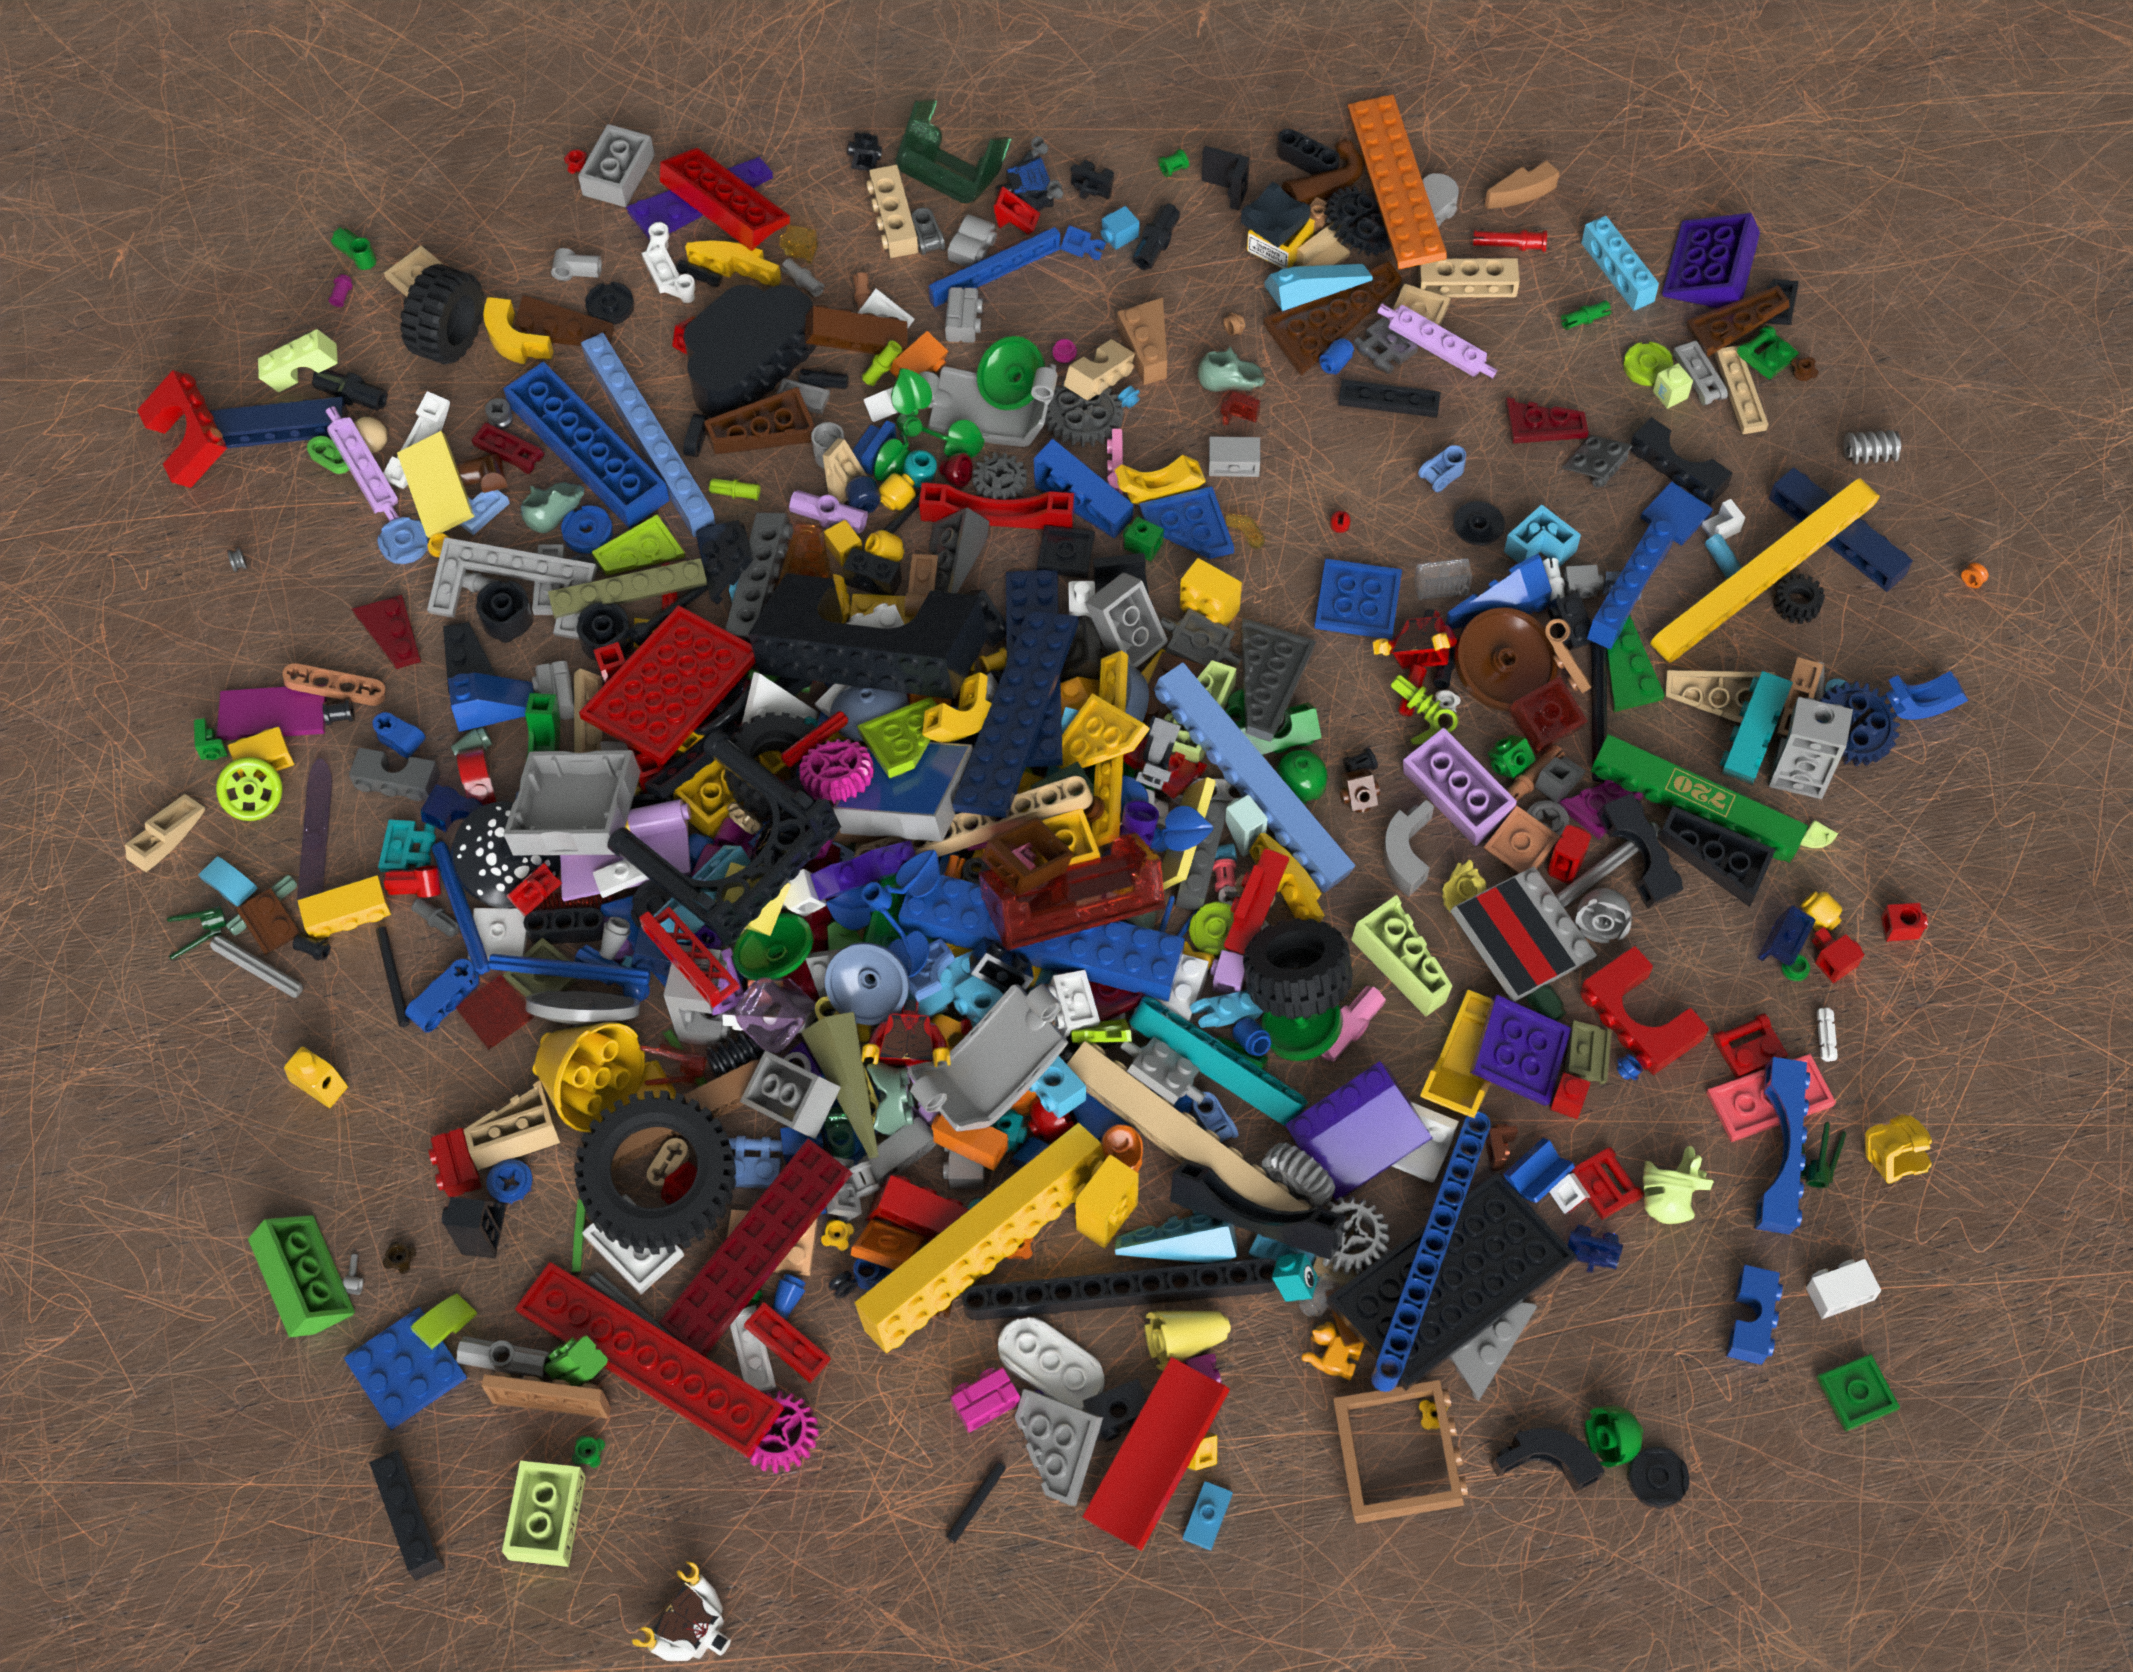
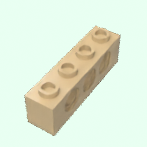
M892 165L869 170L870 180H867L866 184L869 195L873 194L874 196L871 199L873 212H878L879 215L876 217L878 231H883L884 235H881L883 249H888L890 258L918 253L917 235L898 166Z
M1453 258L1419 265L1418 287L1423 290L1448 298L1517 297L1520 282L1518 258Z

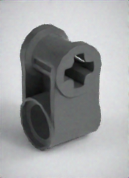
M928 208L916 209L912 214V221L921 256L926 255V252L936 249L945 250L944 238L932 211Z

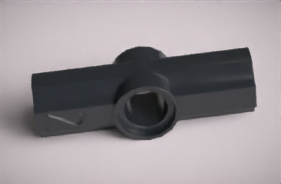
M1169 203L1161 205L1153 222L1147 223L1141 243L1133 256V263L1139 269L1145 271L1152 269L1161 251H1165L1168 248L1172 231L1180 218V211L1174 205Z
M329 369L313 373V380L311 382L313 388L332 394L335 397H342L345 405L352 406L354 403L378 411L383 410L387 404V391L365 383L357 374L348 372L346 375Z

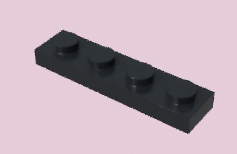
M1342 379L1338 405L1437 418L1441 392Z

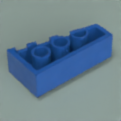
M1053 438L1034 457L1035 488L1042 493L1049 491L1074 493V513L1115 539L1133 519V504L1131 501L1111 487Z

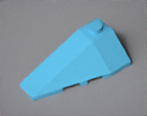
M1363 264L1298 266L1281 269L1279 272L1270 274L1265 280L1264 286L1280 309L1284 311L1372 281L1373 278Z
M1193 1210L1194 1215L1181 1220L1177 1216L1168 1218V1222L1164 1223L1161 1227L1155 1228V1226L1148 1225L1117 1236L1115 1253L1116 1255L1201 1263L1228 1262L1232 1258L1237 1257L1235 1227L1233 1224L1211 1218Z

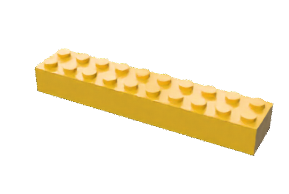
M1078 1122L854 1303L864 1331L886 1354L893 1348L901 1346L906 1337L915 1330L923 1328L933 1315L938 1311L945 1310L954 1298L960 1293H964L969 1287H972L973 1283L981 1276L989 1274L1003 1258L1011 1256L1018 1246L1024 1242V1239L1033 1238L1037 1235L1040 1228L1049 1221L1058 1218L1062 1210L1071 1203L1076 1202L1074 1196L1082 1183L1088 1184L1093 1177L1092 1171L1100 1160L1105 1161L1102 1144Z

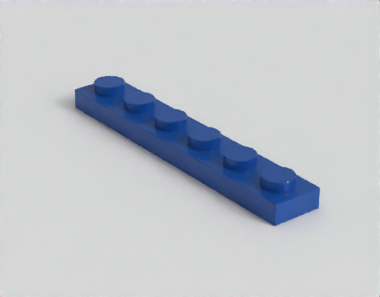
M1056 227L1043 231L1035 237L1021 241L1009 249L1002 250L996 255L980 260L963 270H958L942 280L935 281L928 286L931 304L935 308L948 302V294L951 287L962 289L978 288L1060 250L1059 231Z

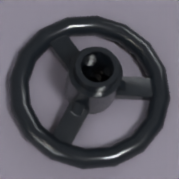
M742 677L728 693L727 697L722 699L703 721L710 722L697 727L694 733L706 736L734 719L747 704L752 680ZM742 688H744L743 691H742V693H741V695H740L739 698L736 700V698H737V696L739 695L740 691L742 690Z

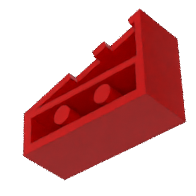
M890 1175L881 1185V1189L876 1191L865 1220L870 1221L871 1219L879 1218L891 1222V1226L897 1228L904 1226L924 1236L926 1240L931 1241L970 1209L963 1207V1203L956 1199H945L938 1196L937 1192L931 1188H920L910 1184L911 1181L904 1176Z

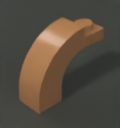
M1797 657L1790 679L1793 684L1778 719L1776 733L1788 736L1792 710L1798 697L1814 699L1824 664Z

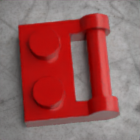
M1765 1013L1755 1016V1020L1726 1032L1721 1030L1713 1034L1716 1046L1736 1079L1766 1068V1064L1772 1057L1786 1059L1788 1056ZM1758 1030L1763 1035L1733 1049L1729 1044L1731 1041Z
M1612 1147L1575 1166L1569 1173L1576 1175L1590 1195V1198L1587 1200L1601 1220L1627 1205L1637 1202L1645 1195L1640 1187L1635 1186L1615 1158L1617 1154ZM1601 1164L1608 1166L1626 1194L1622 1195Z

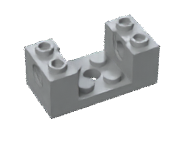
M1798 697L1792 710L1787 739L1781 738L1775 751L1769 787L1822 799L1846 748L1853 709L1845 708L1839 704L1819 702L1813 698Z
M678 944L684 952H691L692 946ZM708 949L727 970V962L723 960L721 950ZM695 959L694 963L701 971L709 972L710 962L707 959ZM671 963L664 998L678 1041L710 1047H717L716 1044L719 1042L723 1044L724 1039L729 1038L731 1026H723V1014L725 1012L720 1013L715 1018H707L710 1013L712 1014L713 1008ZM712 978V983L721 992V987H718L720 979Z

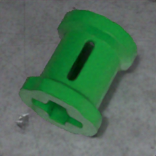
M1180 148L1168 157H1160L1158 165L1162 174L1168 178L1173 172L1188 168L1189 160L1186 153Z

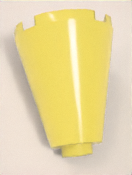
M1153 1311L1146 1315V1318H1150V1324L1145 1325L1147 1345L1151 1357H1158L1161 1364L1156 1366L1162 1371L1171 1357L1183 1363L1186 1359H1190L1226 1340L1227 1333L1230 1332L1229 1320L1220 1311Z

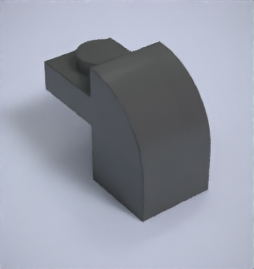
M1565 756L1561 760L1555 757L1541 770L1535 784V789L1559 804V801L1565 799L1568 792L1584 777L1586 771Z

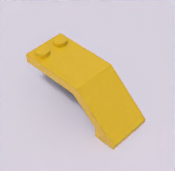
M1467 990L1441 1055L1433 1070L1430 1071L1420 1097L1475 1118L1491 1082L1470 1073L1492 1000L1491 998Z

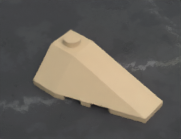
M1667 670L1666 697L1742 723L1744 717L1739 716L1744 701L1750 702L1753 692L1749 691L1754 676L1760 677L1761 672ZM1767 672V673L1776 675L1775 672Z

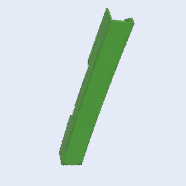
M578 1199L572 1259L573 1274L574 1272L581 1273L584 1239L582 1232L585 1226L586 1210L581 1199Z

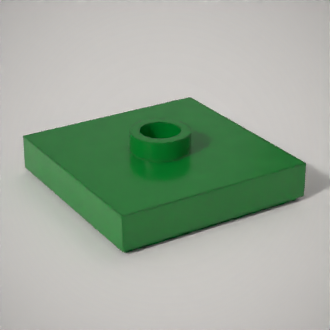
M1872 1354L1826 1371L1816 1377L1845 1432L1898 1411L1900 1408Z

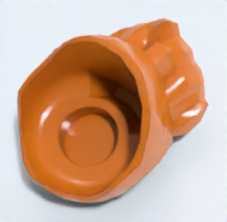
M1117 1124L1108 1128L1101 1138L1104 1159L1106 1160L1109 1155H1112L1138 1173L1142 1166V1137L1138 1131L1126 1124Z

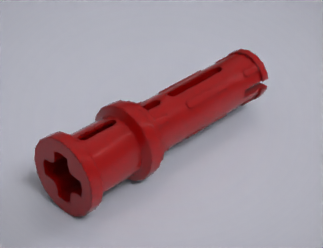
M1527 229L1520 230V233L1474 230V238L1483 239H1474L1473 246L1519 247L1521 251L1540 249L1542 252H1546L1547 230H1543V232H1528Z

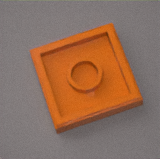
M871 1219L852 1246L851 1256L895 1270L923 1247L925 1237Z

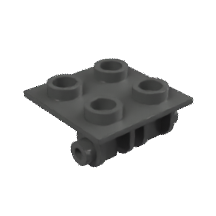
M1590 435L1566 462L1563 469L1592 476L1594 487H1604L1610 479L1609 477H1613L1620 466L1628 460V451L1632 448V445Z

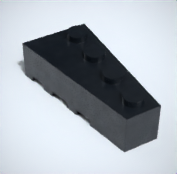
M1674 806L1658 840L1749 907L1756 896L1776 849Z

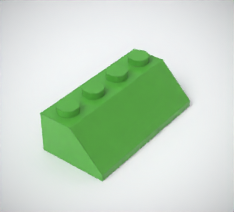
M314 1216L264 1219L248 1238V1241L288 1336L314 1335L353 1316L355 1313Z

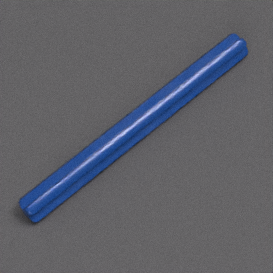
M439 841L437 844H433L432 851L474 970L478 975H483L491 969L488 965L489 961L462 885L455 875L448 846L445 842Z
M491 954L488 963L492 970L648 985L651 977L648 969Z

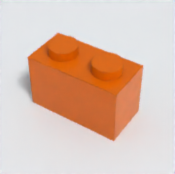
M926 331L893 360L890 372L896 378H898L900 368L909 369L918 374L924 371H935L937 373L946 364L945 358L948 350Z

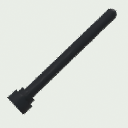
M708 585L691 589L647 623H636L629 629L631 639L641 646L653 633V630L658 628L678 605L685 608L708 590Z

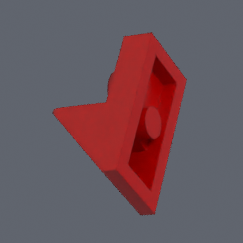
M1004 186L1001 187L993 206L998 227L1002 228L1011 222L1028 235L1034 232L1040 213Z

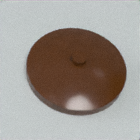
M1494 608L1480 613L1463 628L1455 647L1456 670L1463 686L1477 701L1500 711H1519L1537 703L1553 686L1558 671V665L1553 658V655L1556 654L1555 648L1546 636L1545 627L1529 614L1517 609Z

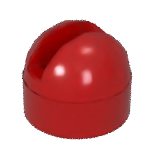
M1336 511L1332 514L1330 527L1334 532L1344 533L1350 528L1351 519L1346 511ZM1338 518L1343 519V524H1338Z

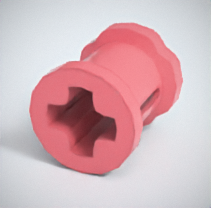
M1220 859L1214 862L1213 871L1216 874L1214 889L1216 892L1219 893L1225 885L1235 887L1234 870L1237 866L1234 860Z

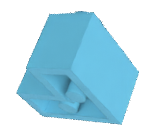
M1540 505L1508 534L1504 552L1517 563L1541 552L1551 561L1552 558H1557L1560 567L1577 552L1581 534L1545 506Z

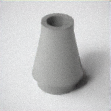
M610 917L604 923L602 944L599 952L603 958L615 959L616 954L631 933L628 921L620 917Z

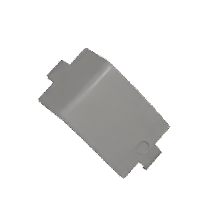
M1050 364L1047 367H1041L1036 370L1031 391L1034 399L1026 406L1013 411L997 409L984 400L978 389L977 373L950 367H943L939 377L932 372H920L919 375L928 382L932 390V400L928 406L932 408L928 428L948 434V429L953 422L966 419L973 422L979 428L986 443L1027 447L1044 426L1048 404L1053 399L1058 377L1055 372L1056 365Z
M1040 983V986L1034 988L1028 995L1018 984L1012 985L981 1021L950 1051V1066L947 1065L946 1061H939L937 1063L938 1067H934L933 1062H924L910 1066L907 1073L915 1081L910 1092L927 1112L940 1111L956 1131L982 1129L991 1126L1030 1089L1067 1046V1039L1052 1023L1061 1009V1003L1043 983Z

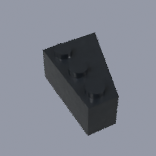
M450 1197L448 1207L445 1206L442 1212V1224L445 1225L448 1234L452 1237L461 1255L496 1258L507 1204Z

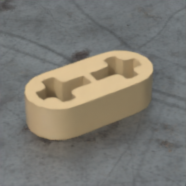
M672 1138L668 1140L649 1166L647 1179L655 1190L661 1191L665 1180L660 1178L656 1181L655 1173L661 1174L665 1169L667 1177L688 1161L689 1150L682 1139ZM679 1147L681 1155H675L672 1158L670 1150L676 1151Z

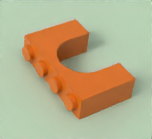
M1028 1090L1022 1097L1032 1102L1037 1094ZM937 1114L933 1120L931 1129L933 1130L935 1143L993 1171L1008 1150V1135L991 1126L982 1129L956 1131L942 1114Z

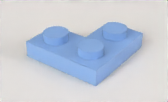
M499 490L486 493L481 492L473 500L468 497L475 517L459 525L472 535L476 534L510 504L508 497Z

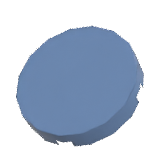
M401 517L385 524L381 529L380 537L378 536L377 539L380 552L387 560L396 564H407L415 562L426 553L430 538L426 536L421 521L417 519L416 521L410 520V517Z

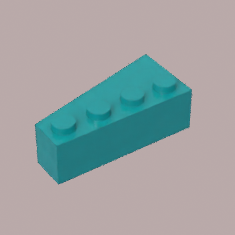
M1765 671L1761 672L1760 677L1754 676L1749 691L1753 692L1750 702L1744 701L1739 716L1744 717L1740 727L1734 726L1729 741L1734 742L1730 752L1724 751L1719 764L1724 767L1722 774L1753 785L1793 684L1792 681Z

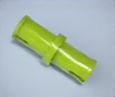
M890 340L883 351L875 355L871 366L862 374V379L866 384L874 386L883 373L891 369V363L902 352V347L896 341Z

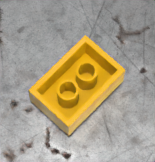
M1109 1155L1104 1162L1100 1160L1092 1171L1093 1177L1088 1184L1082 1183L1074 1196L1076 1198V1230L1103 1249L1107 1247L1138 1205L1139 1173L1112 1155Z

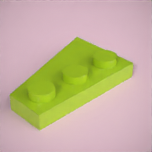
M655 515L592 551V556L607 576L685 558V552L659 516Z

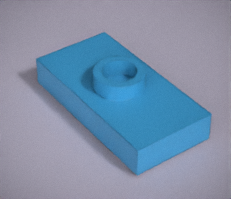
M1205 1481L1184 1533L1183 1540L1211 1551L1233 1492Z

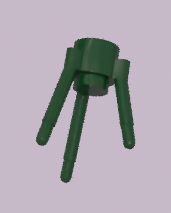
M221 905L204 911L174 915L167 918L168 922L200 918L203 929H210L206 934L169 956L171 960L183 955L209 938L222 934L220 928L226 926V920Z
M1829 1122L1824 1123L1819 1160H1811L1810 1165L1807 1166V1160L1805 1159V1166L1803 1171H1801L1800 1178L1806 1179L1805 1183L1810 1187L1827 1188L1829 1183H1833L1834 1170L1844 1145L1846 1132H1841L1828 1167V1162L1825 1160L1829 1139ZM1802 1143V1154H1805L1804 1145Z

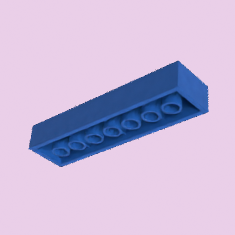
M544 361L503 388L510 408L629 529L670 501L666 483Z

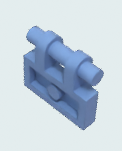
M737 1135L736 1138H728L731 1149L736 1150L735 1156H733L736 1166V1174H734L736 1180L735 1187L768 1189L781 1172V1159L771 1158V1151L782 1152V1140H772V1137L747 1139L746 1136ZM746 1150L761 1151V1157H745Z

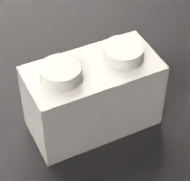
M1851 1259L1841 1263L1838 1266L1839 1269L1830 1272L1828 1269H1823L1811 1276L1812 1279L1806 1289L1821 1319L1866 1304L1877 1298L1881 1289L1865 1259L1858 1262Z

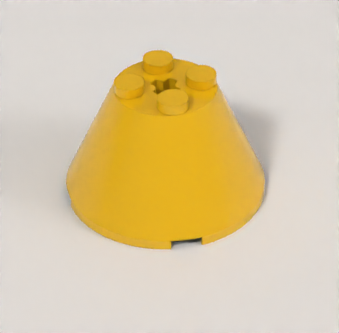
M605 1022L562 1029L553 1033L548 1032L542 1036L533 1065V1073L539 1077L560 1118L571 1128L581 1132H592L589 1124L594 1119L599 1123L602 1121L600 1112L605 1108L610 1113L616 1110L614 1102L621 1099L625 1106L630 1103L628 1095L638 1092L644 1075L645 1053L644 1048H641L638 1043V1035L631 1028L617 1022Z

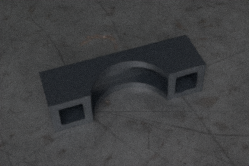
M1651 417L1633 435L1630 451L1636 457L1643 459L1653 466L1656 471L1672 479L1676 485L1685 488L1697 499L1710 506L1728 488L1733 472L1714 459L1704 462H1690L1679 457L1670 445L1671 430Z
M1630 793L1605 804L1596 814L1609 837L1624 838L1632 842L1639 849L1644 867L1643 873L1635 886L1648 909L1676 896L1684 888L1681 876L1677 871H1674L1669 862L1667 850L1661 847L1656 838L1654 826L1648 823L1645 818L1641 802Z
M395 1450L370 1461L372 1472L409 1574L417 1581L444 1569L438 1547L418 1503L415 1484L406 1459L399 1450Z

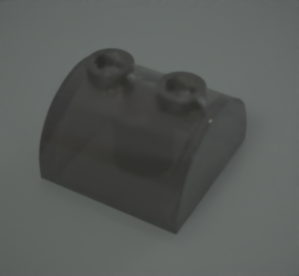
M1084 615L1078 620L1079 624L1060 673L1061 683L1076 677L1095 680L1100 678L1102 642L1093 620L1089 616Z

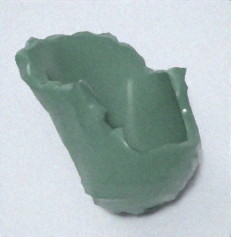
M1231 347L1225 352L1213 351L1205 353L1198 363L1197 374L1199 382L1203 388L1211 392L1230 390L1246 392L1251 391L1257 386L1262 387L1265 383L1262 368L1253 362L1241 361Z
M567 482L556 483L546 490L530 486L531 493L522 502L520 515L525 524L533 531L543 534L551 532L569 512L579 505L581 497L584 495V487L580 484H568Z

